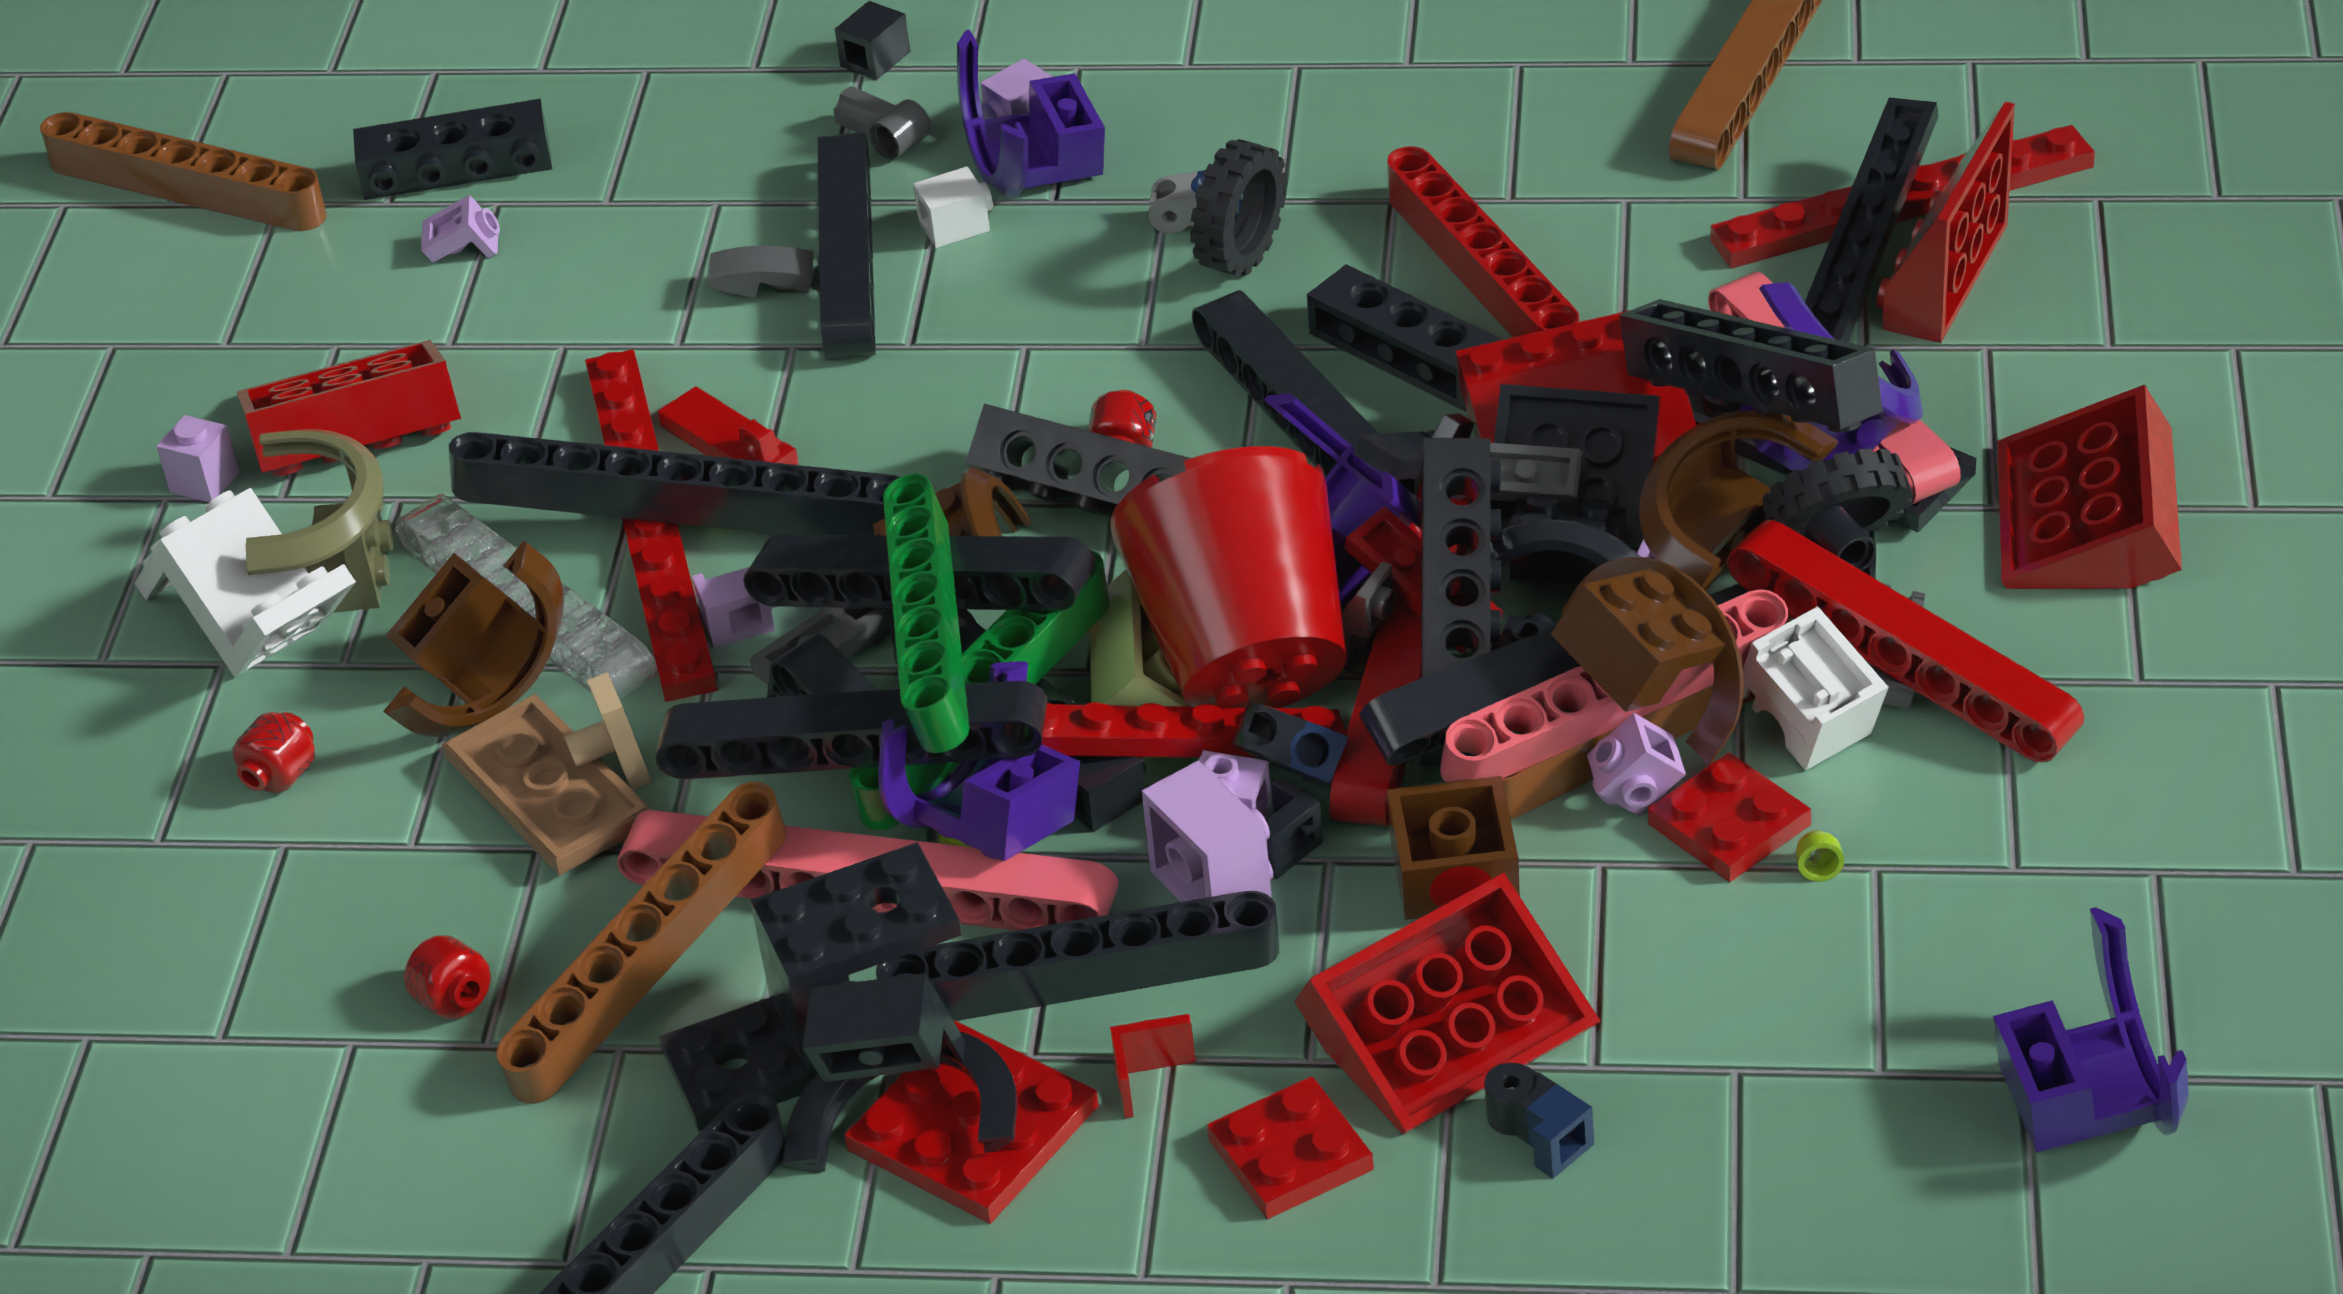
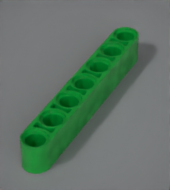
M913 473L894 480L885 489L883 495L900 697L922 749L931 753H941L957 747L965 740L969 733V718L948 522L929 478L923 474Z
M1091 550L1096 560L1095 568L1074 605L1069 609L1062 611L1006 610L962 654L965 684L988 683L990 666L995 663L1025 661L1028 663L1027 681L1036 685L1108 610L1110 598L1104 562L1101 555ZM960 762L905 765L910 789L914 794H921L932 790ZM879 767L851 768L849 779L860 822L867 828L874 830H887L900 824L888 813L881 799L878 780Z

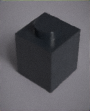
M872 1L866 2L835 28L840 67L874 80H878L911 52L905 13Z

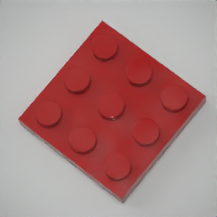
M954 1020L959 1031L972 1035L991 1046L1002 1057L1012 1073L1017 1090V1117L1014 1140L997 1152H984V1143L978 1142L981 1110L978 1086L965 1073L939 1064L937 1069L904 1072L844 1136L847 1151L991 1224L1099 1106L1097 1090Z

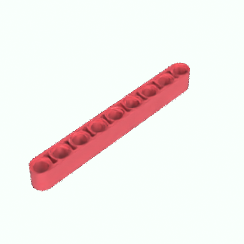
M647 810L639 813L617 858V866L620 872L630 881L645 885L708 816ZM785 826L787 830L786 840L780 849L736 897L754 899L917 842L955 910L960 924L1017 931L1109 915L1118 890L1119 881L1110 868L1092 861L1018 853L1008 860L1002 861L989 858L974 847ZM883 903L872 909L882 913L894 909L897 905Z

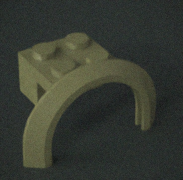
M303 429L260 434L259 442L260 445H264V457L289 454H316L333 458L345 464L352 492L344 503L314 506L312 526L285 534L246 538L248 575L284 572L307 567V572L311 573L322 566L329 573L344 564L356 582L333 613L380 608L382 586L390 585V568L385 552L393 551L394 541L390 520H382L380 512L383 511L384 481L379 463L374 455L360 442L332 431Z

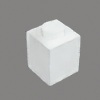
M968 166L913 183L918 221L935 248L990 231L988 211L993 210L991 193L985 182L978 183Z

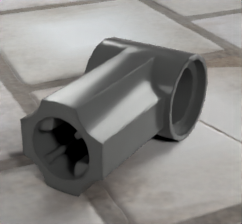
M850 86L840 93L839 101L833 109L835 123L857 133L866 132L875 150L890 160L900 157L931 132V122L926 111L920 104L910 99L903 100L899 104L894 105Z

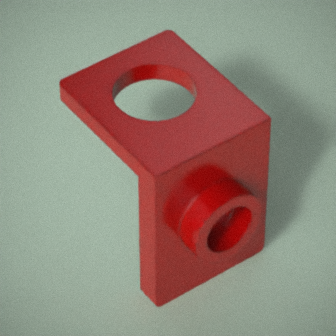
M1189 1014L1110 1027L1114 1065L1125 1118L1134 1117L1128 1074L1189 1064L1196 1061L1191 1019Z

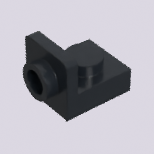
M1282 778L1271 784L1274 813L1265 818L1270 831V837L1267 839L1268 860L1272 866L1273 878L1275 879L1282 876L1324 842L1320 802L1309 791L1298 789Z

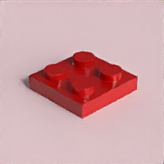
M1728 752L1648 808V825L1730 883L1811 825V808Z
M1313 1076L1207 1124L1209 1142L1267 1220L1374 1170L1373 1153Z

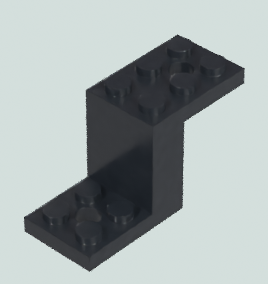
M918 842L750 900L770 997L659 1036L663 1055L698 1132L702 1131L730 1102L739 1096L748 1093H761L771 1097L778 1104L800 1096L807 1085L818 1074L803 1050L810 989L812 987L835 985L841 981H850V974L962 936L959 918ZM883 903L897 905L894 909L882 913L872 909ZM732 1059H745L748 1061L745 1065L736 1069H727L722 1066L725 1062Z

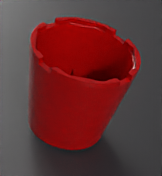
M1273 446L1238 447L1211 452L1185 460L1186 471L1161 482L1158 477L1152 475L1128 492L1118 503L1111 516L1110 528L1112 537L1183 699L1188 706L1195 707L1200 704H1211L1217 707H1246L1248 702H1254L1272 708H1281L1316 693L1340 674L1346 663V650L1327 485L1320 465L1313 467L1307 463L1304 453L1288 448Z

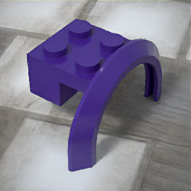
M965 30L957 42L958 95L968 146L983 180L1004 196L1014 198L1018 197L1023 189H1031L1039 185L1063 181H1078L1087 177L1103 175L1105 126L1076 74L1029 81V112L983 119L978 84V44L971 31Z
M1789 282L1763 284L1759 288L1770 308L1785 328L1834 339L1812 314L1795 286ZM1892 349L1889 353L1891 366L1883 360L1879 363V366L1889 380L1887 382L1878 376L1883 412L1862 420L1859 428L1847 432H1832L1828 430L1826 425L1808 422L1838 440L1837 446L1825 457L1823 462L1833 459V455L1848 451V454H1855L1858 449L1871 448L1873 450L1900 421L1913 424L1922 418L1923 408L1918 383L1899 352ZM1743 405L1738 411L1755 410V408ZM1752 439L1760 452L1792 471L1796 469L1802 471L1808 468V464L1811 463V461L1786 446L1768 440Z
M1292 394L1269 395L1264 399L1269 405L1338 462L1326 476L1325 481L1328 493L1340 604L1343 606L1370 574L1369 570L1344 549L1346 537L1384 506L1407 527L1413 523L1421 530L1422 502L1388 472L1384 471L1382 473L1354 455L1355 448Z
M1025 661L995 663L990 666L988 683L1027 681L1028 663ZM891 719L882 723L878 775L879 790L886 810L898 822L913 828L931 827L940 835L957 839L980 850L989 858L1006 861L1074 821L1080 761L1041 745L1037 752L1022 758L962 761L941 784L925 793L914 794L909 787L905 769L908 727L902 725L894 729V720Z
M2097 907L2090 908L2092 937L2098 973L2110 1019L2066 1030L2053 1000L1993 1016L1999 1066L2036 1153L2151 1122L2164 1135L2173 1134L2179 1126L2188 1102L2189 1088L2185 1054L2183 1050L2176 1051L2170 1065H2168L2165 1056L2161 1055L2158 1056L2157 1063L2142 1022L2133 988L2128 961L2125 926L2122 919Z

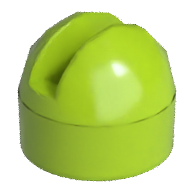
M1814 830L1806 833L1799 839L1795 857L1799 871L1805 878L1821 882L1830 880L1840 873L1844 866V855L1841 845L1835 836L1822 830ZM1816 850L1813 857V861L1809 860L1808 858L1810 857L1812 852Z

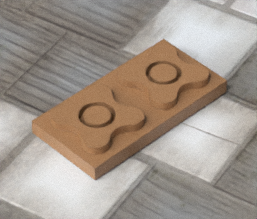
M534 694L442 744L445 758L560 876L625 840L637 815L652 809L601 758L576 767L564 738L565 735L574 731Z

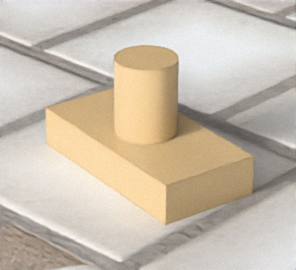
M608 672L587 680L602 721L564 736L576 767L615 752L632 790L652 783Z

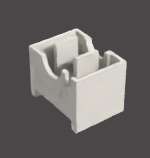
M1819 607L1808 611L1752 642L1743 668V698H1747L1751 690L1756 696L1752 709L1757 714L1766 710L1776 718L1785 736V747L1805 771L1870 735L1888 690L1885 682Z

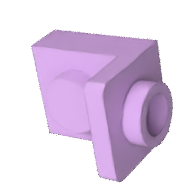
M468 195L423 220L421 251L434 263L448 254L459 253L468 243L473 242L487 258H491L498 253L499 223L489 209H482Z

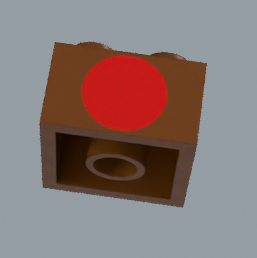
M1502 776L1387 790L1390 841L1405 920L1421 918L1503 872L1520 896L1519 857Z

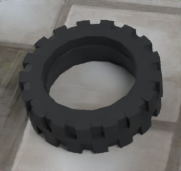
M1237 139V141H1228L1225 149L1220 148L1215 153V161L1213 164H1208L1203 174L1205 177L1203 185L1198 186L1195 198H1198L1197 206L1192 209L1191 222H1194V228L1190 231V241L1195 244L1192 252L1194 257L1199 259L1198 263L1201 266L1241 277V274L1248 275L1251 273L1252 266L1257 267L1263 260L1262 254L1270 249L1273 243V232L1279 228L1281 217H1279L1280 208H1284L1286 194H1283V188L1287 185L1286 173L1282 172L1285 164L1283 158L1278 157L1279 152L1276 149ZM1242 194H1243V199H1242V202H1241L1240 210H1239L1237 219H1236V221H1235V215H1236V212H1237L1239 200H1240V198H1241V196H1242Z
M1871 448L1858 449L1855 454H1848V451L1833 455V459L1824 462L1822 459L1809 463L1808 468L1802 471L1796 469L1785 476L1786 480L1777 481L1769 488L1771 493L1764 494L1762 508L1766 520H1775L1804 536L1807 524L1817 512L1829 506H1840L1867 533L1871 530L1878 531L1888 525L1887 521L1896 520L1904 514L1903 509L1909 508L1913 502L1911 498L1913 493L1898 454L1895 452L1890 454L1887 449H1878L1876 452H1872Z

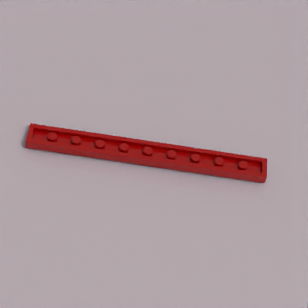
M634 349L622 352H609L602 356L585 359L604 445L659 451ZM622 518L664 701L669 702L718 691L678 524Z

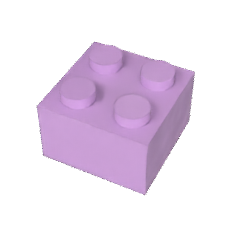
M1198 760L1142 790L1151 873L1180 902L1242 891H1259L1266 893L1272 898L1270 880L1273 878V870L1268 860L1267 839L1270 837L1269 827L1263 815L1257 809H1249L1235 795L1231 785L1224 777H1216Z

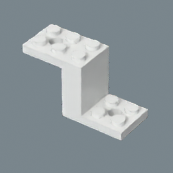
M251 488L237 496H234L231 490L226 491L204 506L207 512L191 522L187 516H183L163 528L159 532L162 539L151 546L150 549L153 553L142 561L141 564L144 568L134 583L145 600L152 598L173 585L235 678L323 626L356 582L344 564L329 573L322 566L311 573H308L305 568L284 572L248 575L246 538L282 534Z

